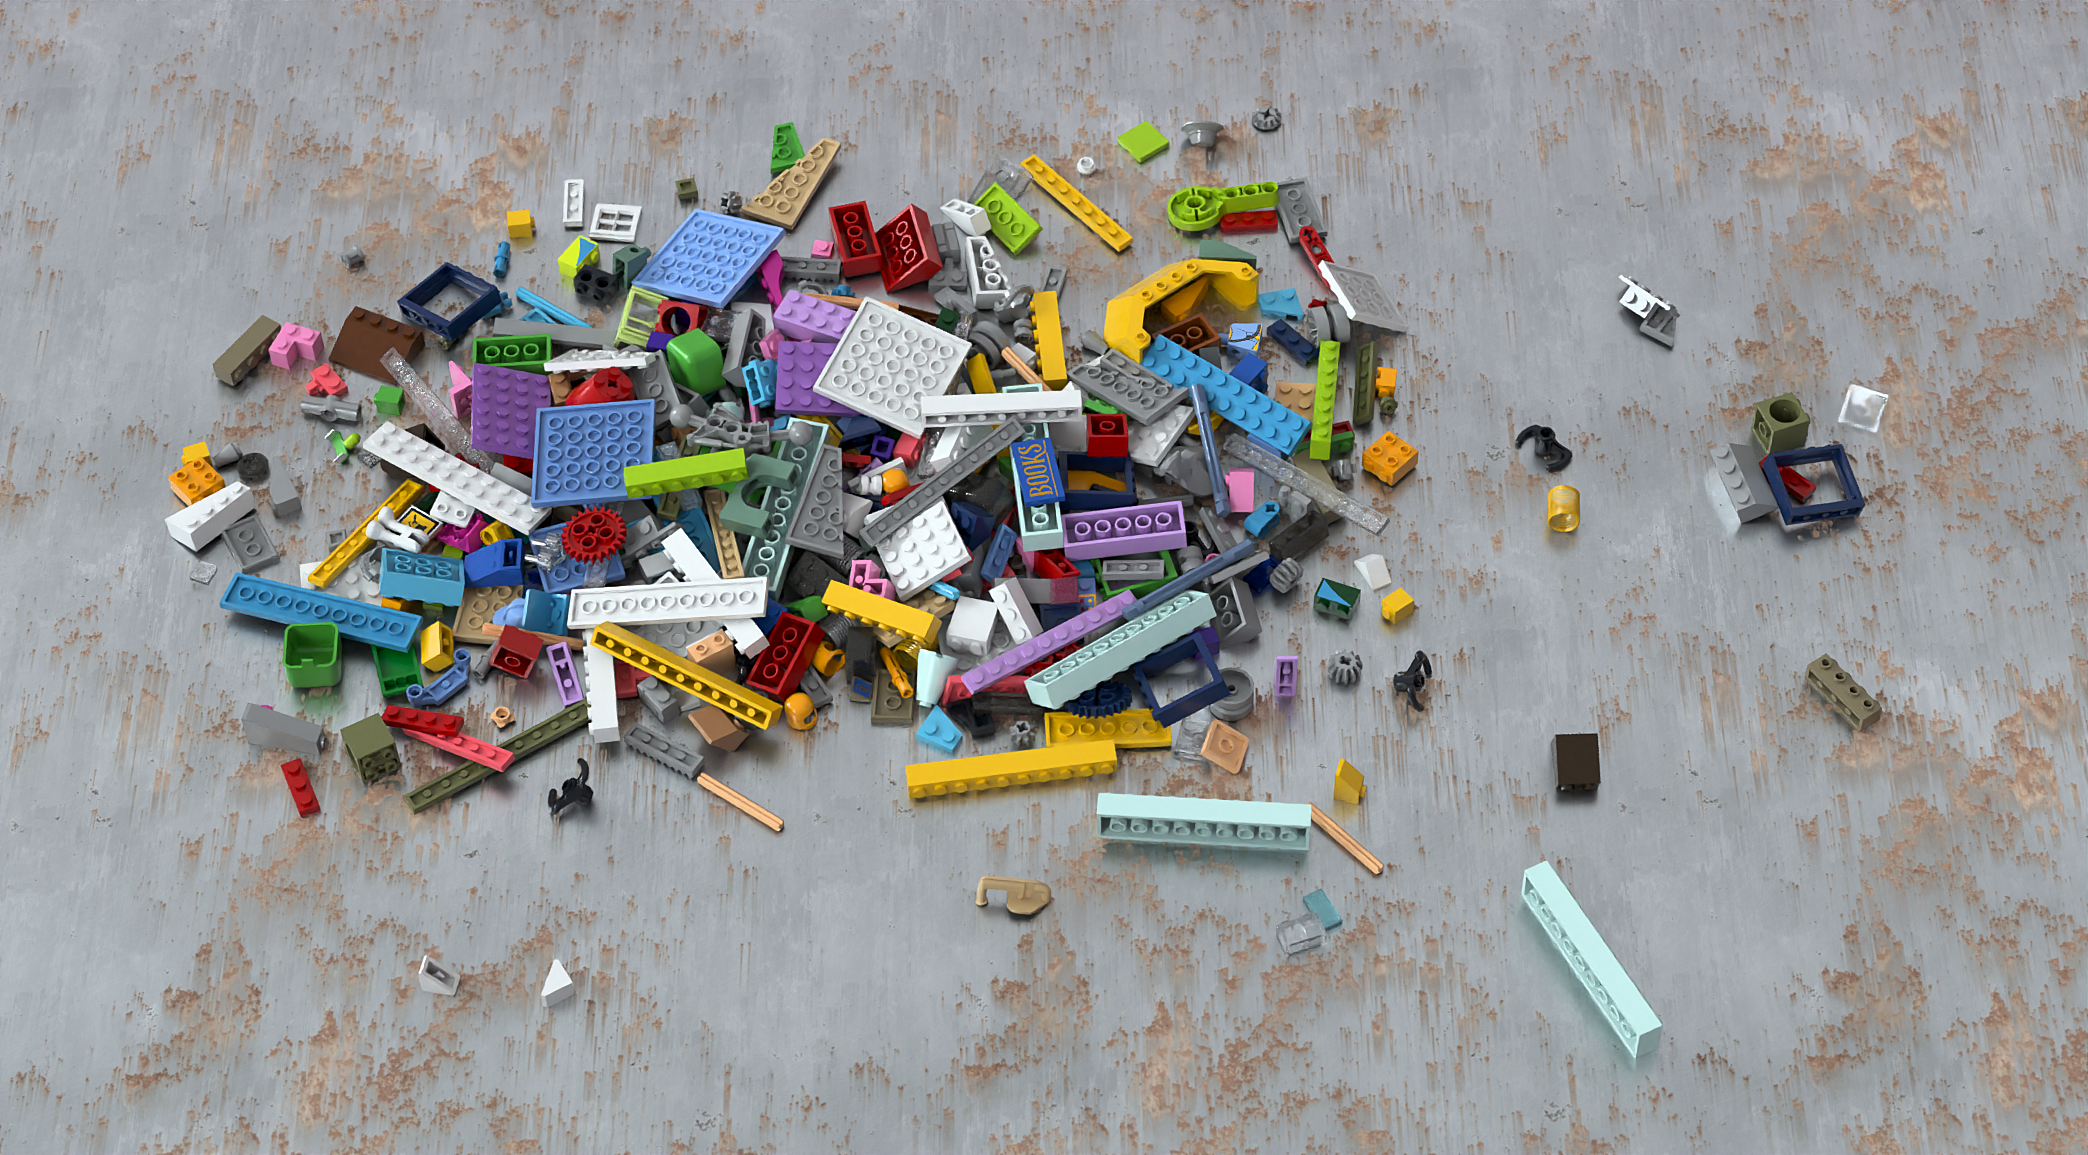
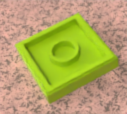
M1147 120L1117 137V142L1140 163L1170 146V142Z

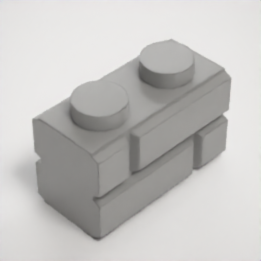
M954 223L933 224L931 228L942 265L945 264V258H953V263L960 262L961 250Z
M651 675L637 685L639 699L663 724H666L680 714L679 701L654 675Z

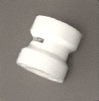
M860 475V495H867L868 493L881 495V476L874 475L873 477H868L867 475Z

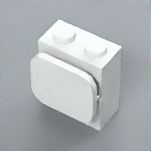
M960 596L946 634L947 646L955 651L979 656L988 654L1000 617L996 604L994 602Z

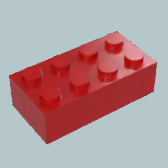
M866 201L829 207L830 226L845 278L882 271L881 252Z
M782 611L767 640L770 645L761 651L745 683L755 693L785 703L786 699L795 693L825 632L815 622Z

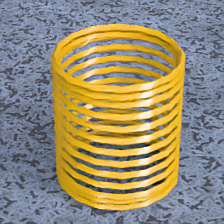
M1561 485L1552 488L1548 492V524L1552 529L1567 532L1579 526L1580 493L1574 487Z
M937 635L932 645L926 642L924 644L917 643L910 636L902 640L893 651L898 663L908 670L918 671V666L911 664L918 665L917 654L920 649H929V651L936 649L939 645Z

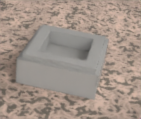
M346 529L326 532L329 552H333L347 539Z

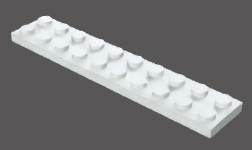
M388 421L363 442V448L527 536L551 514V507L532 508L530 496Z
M767 577L574 589L571 590L567 626L569 629L595 628V626L606 621L617 626L766 617L769 579Z

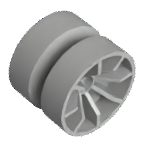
M1340 303L1328 305L1327 313L1323 306L1308 309L1310 336L1316 348H1320L1321 340L1329 341L1331 338L1333 341L1340 342V344L1350 342L1349 317L1347 316V311Z

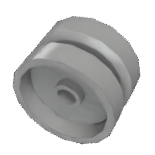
M986 321L979 322L972 329L971 333H968L963 339L972 343V348L966 359L970 360L979 353L984 354L989 371H992L1003 359L1001 356L1002 351L1006 347L1011 348L1005 333L996 325Z
M1228 667L1219 670L1231 695L1209 705L1211 712L1217 718L1225 721H1237L1245 718L1253 709L1254 681L1246 671L1239 668ZM1211 677L1209 683L1214 681L1213 677Z

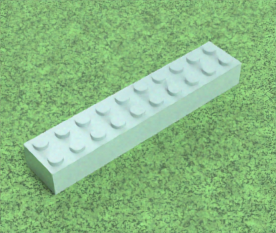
M1042 383L1002 387L1003 393L1043 391ZM1047 422L1020 423L1026 432L1013 443L1049 437ZM1010 444L1009 449L1023 552L1064 548L1059 502L1025 507Z
M792 417L789 419L787 429H790L798 421L806 422L811 425L814 431L813 439L805 446H797L791 440L782 441L777 459L796 463L800 477L792 491L774 486L767 487L760 510L770 512L775 525L767 540L751 536L742 563L745 578L767 577L769 579L768 597L777 603L795 546L785 544V538L822 443L828 445L830 440L828 424Z
M1186 589L1025 680L1024 683L1032 703L1058 709L1064 705V702L1078 698L1083 691L1094 689L1099 682L1111 679L1113 674L1127 670L1129 665L1134 662L1143 661L1148 654L1156 653L1164 645L1176 642L1178 637L1192 633L1194 628L1199 625L1208 624L1210 619L1217 616L1209 594Z
M1110 792L1098 793L1097 838L1309 850L1312 805H1305L1303 803L1287 804L1282 802L1220 800L1217 798L1199 799L1196 797L1180 798L1176 796L1162 797L1155 795L1113 794Z
M1546 860L1524 870L1522 896L1635 1059L1657 1049L1663 1026L1659 1015L1654 1014L1647 998L1642 997L1637 984L1628 977L1626 968L1616 960L1614 951L1607 947L1602 934L1595 930L1591 918L1583 913L1579 901L1572 897L1567 884L1562 883L1555 867H1551Z

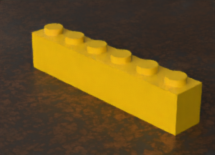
M1056 291L1033 293V301H1030V312H1034V315H1031L1032 327H1036V330H1033L1034 341H1038V344H1035L1036 356L1040 357V359H1037V370L1042 373L1038 374V376L1053 391H1062L1067 385V374Z
M834 580L830 581L821 601L827 606L826 610L838 615L840 612L848 619L854 621L856 618L861 619V622L865 625H878L879 629L885 632L895 631V634L902 638H907V636L913 637L912 640L920 644H924V642L933 644L942 624V621L933 614Z

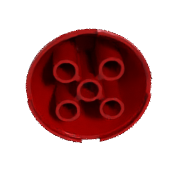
M612 366L609 369L598 371L575 387L567 396L565 406L638 399L630 378L621 372L618 367Z

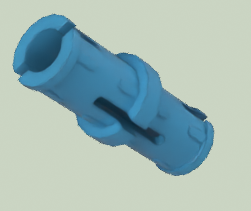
M506 241L499 242L498 251L494 257L495 267L493 275L498 278L505 276L506 266L510 260L509 251L511 246Z

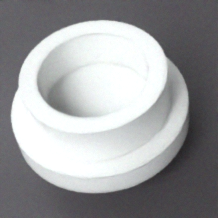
M1083 157L1079 160L1077 169L1082 174H1091L1095 171L1096 164L1092 158Z

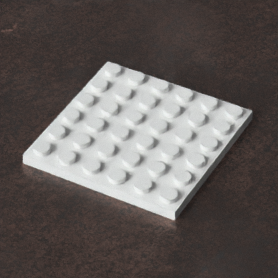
M866 296L813 386V391L920 439L927 428H922L921 397L945 396L971 350L972 343Z

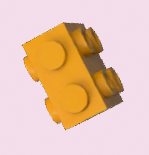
M1388 430L1362 453V466L1367 471L1378 476L1381 481L1393 486L1418 464L1419 451Z
M201 456L168 477L171 489L188 506L226 487L224 479Z

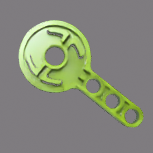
M1269 181L1220 189L1216 186L1213 189L1205 186L1187 187L1179 190L1169 199L1167 203L1168 218L1179 229L1186 231L1204 230L1217 224L1227 213L1278 205L1280 201L1278 185L1275 182Z

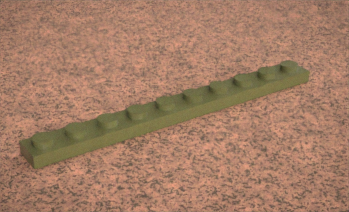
M584 699L501 743L497 747L514 753V761L591 721L588 718L587 709L591 705ZM470 760L404 795V800L416 815L497 770Z

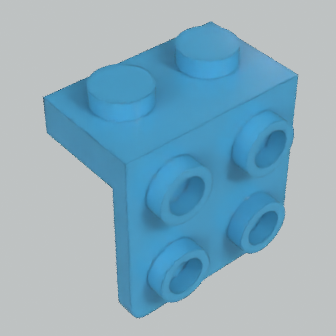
M527 589L521 624L522 628L529 631L567 636L571 596Z

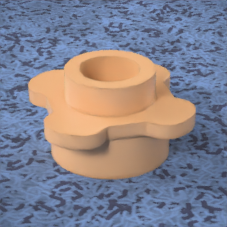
M501 706L494 710L490 718L497 723L498 728H504L506 724L515 720V715L511 714L507 707Z

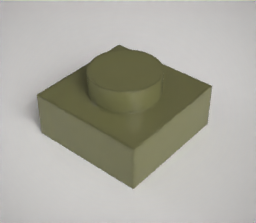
M694 177L675 181L680 200L698 196Z

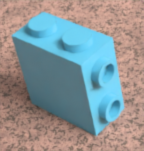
M758 359L750 361L748 366L742 368L751 406L766 408L773 405L775 408L778 361L768 359L760 362Z

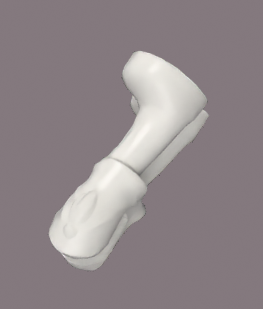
M387 506L380 510L378 521L372 520L366 529V536L368 538L391 542L396 548H403L415 554H418L421 550L419 544L425 545L430 539L427 533L421 529H415L394 519V511ZM386 529L395 531V532H397V533H400L401 535H400V536H399V535H396V534H394V533H392V532H390V531H388V530H386Z

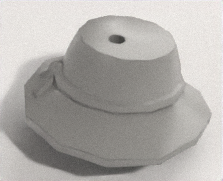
M1191 121L1181 125V131L1190 137L1192 146L1199 148L1213 146L1216 134L1224 129L1223 125L1211 121Z

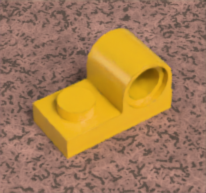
M499 520L494 521L480 532L481 540L487 546L502 539H515L509 525Z

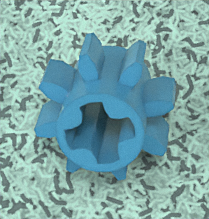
M837 285V290L832 289L831 295L834 296L852 295L855 297V293L851 292L852 287Z

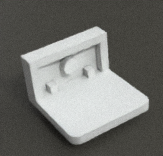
M1082 415V421L1049 422V437L1051 438L1056 462H1058V451L1087 452L1085 435L1086 415Z
M441 490L430 511V516L434 519L466 528L473 514L480 513L481 511Z

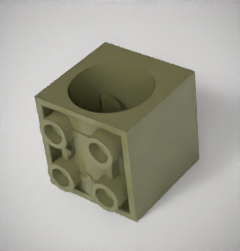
M1790 392L1757 402L1751 429L1767 454H1772L1776 451L1779 453L1805 446L1810 417L1802 409L1799 399H1796L1794 394Z
M379 713L340 729L346 754L362 783L374 780L378 776L401 767L396 742Z

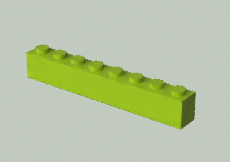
M1321 340L1310 459L1330 460L1340 342Z

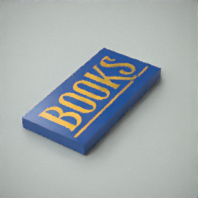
M1051 438L1011 443L1025 507L1065 501V494Z

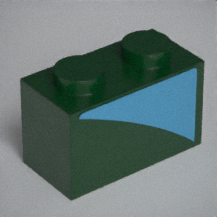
M1322 578L1314 595L1313 608L1321 612L1337 615L1340 618L1352 620L1360 603L1361 590Z

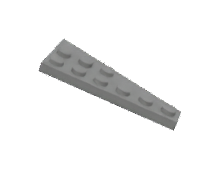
M1081 363L1067 373L1069 381H1072L1146 426L1190 394L1189 388L1182 387L1177 389L1168 383L1164 386L1156 384L1155 380L1129 374L1125 377L1119 375V372L1116 371L1108 373L1102 371L1099 367Z
M822 443L786 535L785 544L840 559L844 558L841 448Z

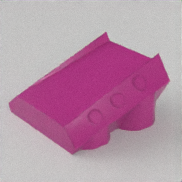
M474 513L468 527L462 528L447 523L436 536V539L465 552L472 553L477 551L483 544L480 532L491 523L486 522L481 513Z

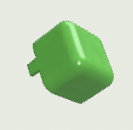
M699 328L677 336L667 343L669 366L675 383L700 394L701 397L726 386V379L721 376L723 360L720 347Z
M333 622L289 625L284 634L282 659L288 683L295 688L328 687L338 684L341 679L343 645L338 626Z

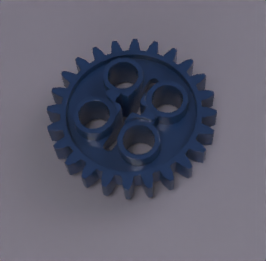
M1108 680L1107 682H1099L1094 689L1083 691L1078 698L1065 702L1066 709H1068L1069 713L1072 712L1073 716L1079 715V718L1086 716V719L1094 716L1097 719L1098 716L1106 718V715L1114 716L1113 713L1120 714L1121 710H1127V707H1130L1133 701L1132 691L1129 689V686H1125V683L1119 684L1118 681L1111 683V680Z

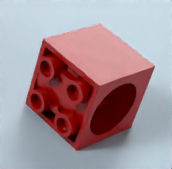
M662 300L659 303L657 313L660 316L659 323L657 322L655 325V332L672 334L674 337L679 336L671 327V317L678 309L683 308L687 311L686 313L690 316L691 320L690 327L685 333L696 328L705 333L708 306Z

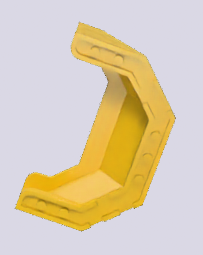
M1189 259L1166 265L1108 301L1103 340L1110 346V350L1114 348L1140 364L1144 357L1143 349L1148 347L1151 342L1150 335L1143 329L1145 309L1188 282L1198 281L1202 277L1207 276L1208 285H1212L1236 308L1247 311L1258 305L1259 273L1245 262Z

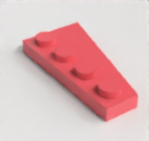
M949 675L940 700L941 707H946V703L983 694L986 701L993 696H998L1001 699L1026 695L1027 688L1024 681L1029 679V676H1008L972 695L961 680V675Z

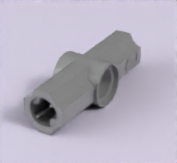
M305 395L301 399L300 410L301 412L320 415L327 421H335L336 418L358 421L361 418L362 405L342 401L335 395H328L326 398Z

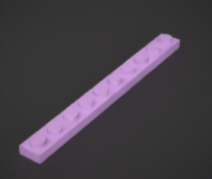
M1128 589L963 674L961 680L973 695L1122 618L1123 613L1121 609L1137 601V599Z

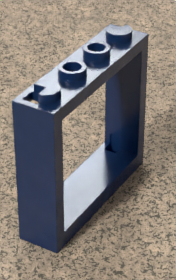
M448 262L397 301L402 316L450 341L455 340L502 302L500 291L494 284H490L484 279L472 275V273L466 272ZM450 282H454L481 296L451 321L421 307L422 304Z
M1828 444L1824 447L1812 446L1807 449H1792L1780 453L1776 451L1775 453L1768 454L1763 463L1785 525L1860 515L1865 507L1864 499L1842 444ZM1833 461L1847 500L1793 508L1778 468Z
M1058 451V470L1065 494V501L1059 502L1060 510L1098 511L1132 507L1133 504H1136L1137 493L1134 461H1131L1130 453H1128V457H1088L1087 452ZM1068 470L1124 472L1126 492L1069 490Z
M1200 632L1133 665L1136 671L1133 676L1138 685L1142 684L1139 686V689L1144 698L1148 696L1145 701L1150 710L1154 709L1151 711V714L1155 721H1160L1163 728L1231 695ZM1200 652L1214 681L1160 708L1147 678Z

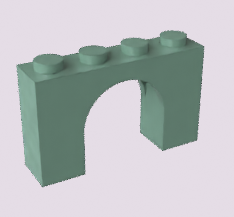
M753 453L750 460L747 461L749 479L737 481L733 492L728 496L725 507L720 511L719 519L724 529L767 540L775 525L772 515L768 511L749 507L746 505L747 500L755 490L765 486H774L792 491L800 477V472L796 463Z

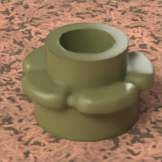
M1391 396L1383 397L1379 402L1380 412L1392 414L1397 409L1398 402Z

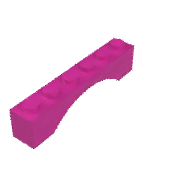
M777 249L771 251L756 269L757 276L760 275L762 278L760 282L763 290L767 289L768 291L767 298L769 303L775 306L773 308L774 312H776L783 301L780 290L785 276L784 264ZM786 336L787 341L801 342V340Z

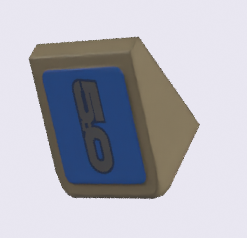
M853 676L849 691L850 701L871 703L874 684Z

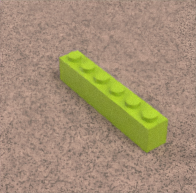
M744 448L623 468L625 487L629 499L749 479Z

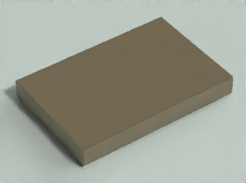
M875 669L871 723L913 724L916 670L902 669L908 675V682L914 690V694L911 697L903 698L898 687L893 684L892 676L888 669Z

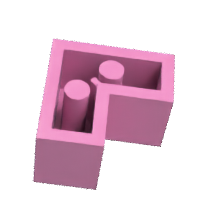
M286 322L268 350L272 365L290 370L298 356L316 361L324 348L321 332Z
M1229 468V473H1225V487H1229L1228 499L1231 512H1253V468Z
M872 560L852 561L849 586L895 601V586L888 579H879L881 569Z

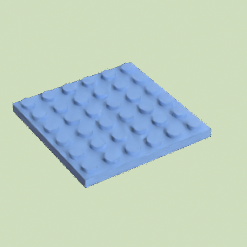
M695 209L631 283L633 286L650 292L723 309L783 239L786 231L784 228Z

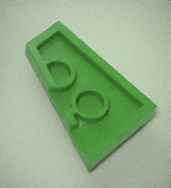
M793 122L776 125L774 128L771 174L790 169L799 158L805 157Z

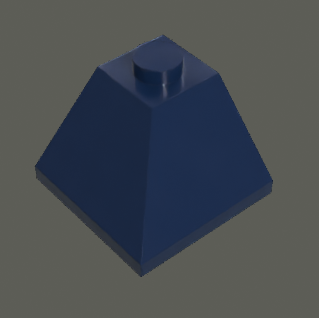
M863 414L853 417L838 448H841L842 452L872 444L875 435L879 436L881 432L878 423L872 417L864 416Z

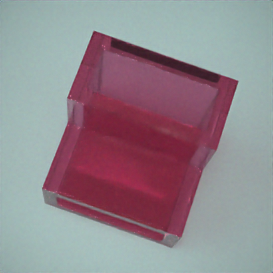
M1077 577L1050 579V605L1079 602Z

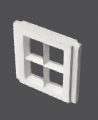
M597 203L589 239L634 242L642 214V207ZM614 214L616 216L615 220L601 219V215ZM619 215L633 216L632 221H619L618 219ZM599 224L613 225L612 231L598 230ZM617 225L631 226L630 232L616 231Z

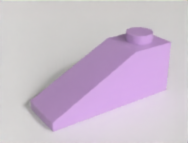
M565 641L547 647L546 650L564 706L584 700L570 645Z
M1298 656L1276 657L1274 664L1275 696H1296Z

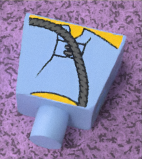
M1233 323L1229 334L1218 333L1221 337V345H1227V356L1242 360L1248 353H1251L1258 357L1263 324Z

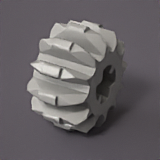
M1287 558L1274 569V572L1270 575V582L1274 588L1285 593L1300 581L1304 569L1297 561Z
M1345 649L1342 653L1336 651L1334 655H1331L1327 665L1331 679L1336 678L1337 683L1344 681L1345 685L1348 681L1354 683L1356 678H1360L1363 668L1359 655H1354L1353 650L1347 653Z

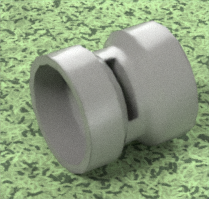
M1025 318L1016 320L1013 324L1016 344L1018 342L1023 346L1031 344L1034 340L1032 322Z

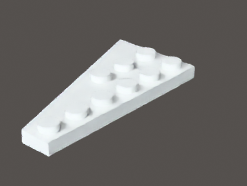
M572 349L544 363L545 371H553L554 374L562 373L565 370H570L571 373L579 372L581 369H586L587 372L596 371L598 368L609 369L612 366L620 367L621 370L630 369L632 366L642 369L649 367V364L656 359L655 353L651 352L630 354L629 351H624L618 354V351L595 350L590 352L584 349L578 352V349Z

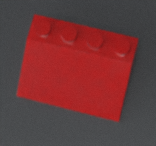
M912 203L875 233L882 257L881 273L888 293L927 280L943 268L927 212Z

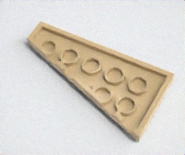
M825 137L808 151L805 157L799 158L792 168L786 169L767 185V189L764 192L753 197V201L748 205L745 204L741 208V213L793 230L840 151L841 143Z

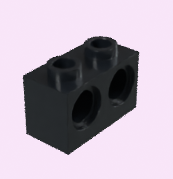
M584 264L573 278L575 292L605 304H609L620 289L618 276Z

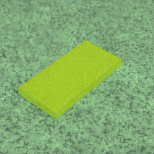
M996 182L973 204L985 209L992 227L990 230L1016 256L1043 230Z

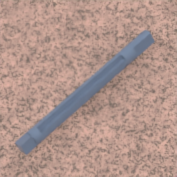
M1195 384L1190 387L1210 475L1217 514L1225 517L1231 512L1217 452L1204 386Z
M1247 539L1217 557L1122 608L1123 617L1130 621L1254 552L1252 542Z

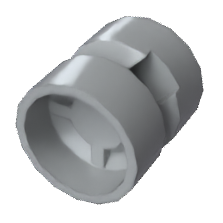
M1197 546L1181 548L1176 554L1181 576L1204 564L1201 549Z

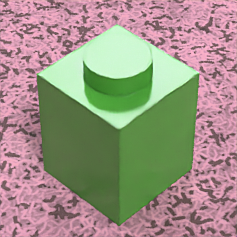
M381 385L378 393L374 395V404H376L377 412L395 416L401 415L406 403L404 390Z

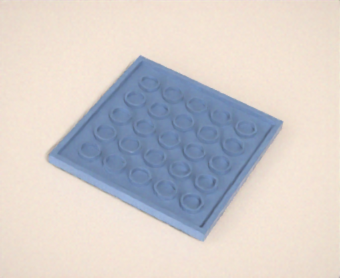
M655 399L537 408L531 493L532 508L651 499L652 495L628 498L623 468L654 463Z

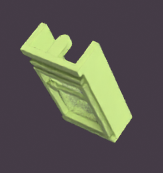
M632 285L627 296L613 347L617 349L619 342L622 341L647 350L646 345L652 331H655L656 323H659L658 305L662 300H668L669 298Z

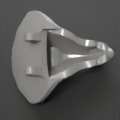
M1202 446L1172 447L1158 467L1153 466L1154 473L1160 477L1165 476L1167 484L1173 486L1176 482L1182 485L1185 489L1189 490V494H1192L1194 498L1196 496L1203 498L1213 495L1204 448Z

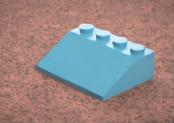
M382 548L379 594L387 598L401 597L408 601L422 600L429 604L436 602L443 603L449 607L461 606L465 586L463 559L422 553L415 554L408 551Z

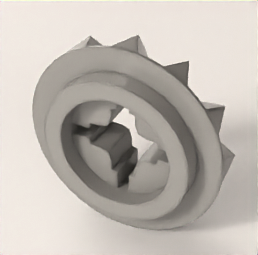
M1263 105L1261 109L1256 108L1255 112L1252 113V122L1261 129L1276 128L1282 120L1278 108L1272 109L1271 105L1268 108Z

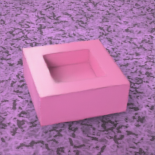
M815 240L811 251V258L831 259L834 242Z

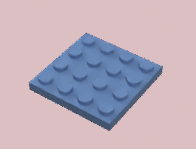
M566 522L534 530L528 536L534 556L553 559V562L562 557L561 550L552 553L550 549L532 545V540L535 538L555 542L563 547L561 534H563L562 528L567 527ZM616 549L617 555L610 554V560L604 557L603 563H600L598 559L593 565L591 560L587 564H584L583 559L576 562V559H571L565 551L564 554L567 555L566 560H561L559 564L552 565L549 569L537 564L544 592L568 594L574 589H587L625 579L626 576L618 549Z

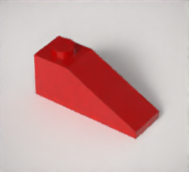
M1057 549L1034 551L1033 570L1042 579H1066L1081 576V572Z

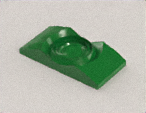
M413 643L408 653L371 644L383 698L406 693L407 688L413 684H418L424 689Z

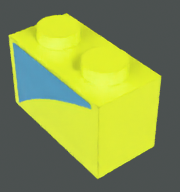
M579 235L557 259L559 272L574 278L584 264L592 266L600 258L598 243Z

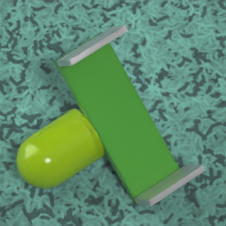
M333 429L324 437V439L329 441L332 440L338 457L333 462L342 464L349 457L347 449L352 450L361 440L358 433L350 434L343 441L341 432Z

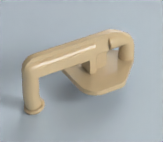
M982 876L977 889L976 904L980 906L987 904V889L1007 891V907L1010 911L1030 915L1048 904L1052 893L1051 888L1047 884L1038 880Z

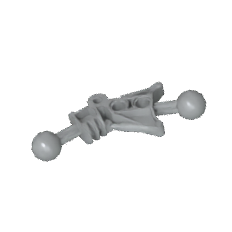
M719 402L714 404L715 410L707 419L696 416L693 409L686 404H678L670 412V421L678 429H686L690 426L698 428L697 431L687 435L688 446L744 448L746 458L750 457L754 451L769 452L771 450V442L791 440L797 446H805L812 441L814 436L811 425L803 421L794 423L790 429L770 431L768 420L763 424L761 421H758L757 424L754 422L745 424L742 419L729 412Z

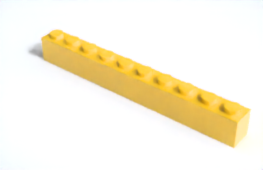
M609 621L595 626L590 645L764 730L777 725L783 708L782 705Z
M1111 739L906 765L905 769L909 798H921L929 795H943L953 792L962 793L969 790H984L992 787L1024 785L1032 782H1047L1049 780L1069 779L1079 776L1087 777L1102 773L1109 774L1117 772V756L1114 740Z

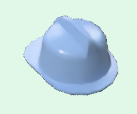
M515 599L510 605L497 610L493 616V624L503 626L506 624L523 629L521 624L525 599Z

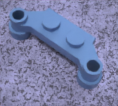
M465 648L457 649L453 655L456 663L455 666L424 690L418 684L409 686L406 693L412 707L420 708L423 705L429 704L439 706L469 683L468 671L471 667L469 650Z

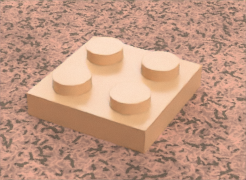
M1215 718L1210 723L1200 755L1236 774L1240 770L1250 738Z

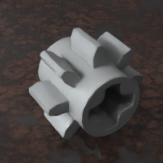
M735 191L722 193L723 196L719 200L720 210H725L727 215L739 213V209L742 206L741 196H736Z
M1351 459L1336 460V466H1332L1333 476H1338V480L1353 479L1352 473H1357L1356 463L1351 464Z
M1027 720L1017 721L1015 727H1010V739L1015 741L1017 746H1029L1030 740L1035 741V726H1030Z

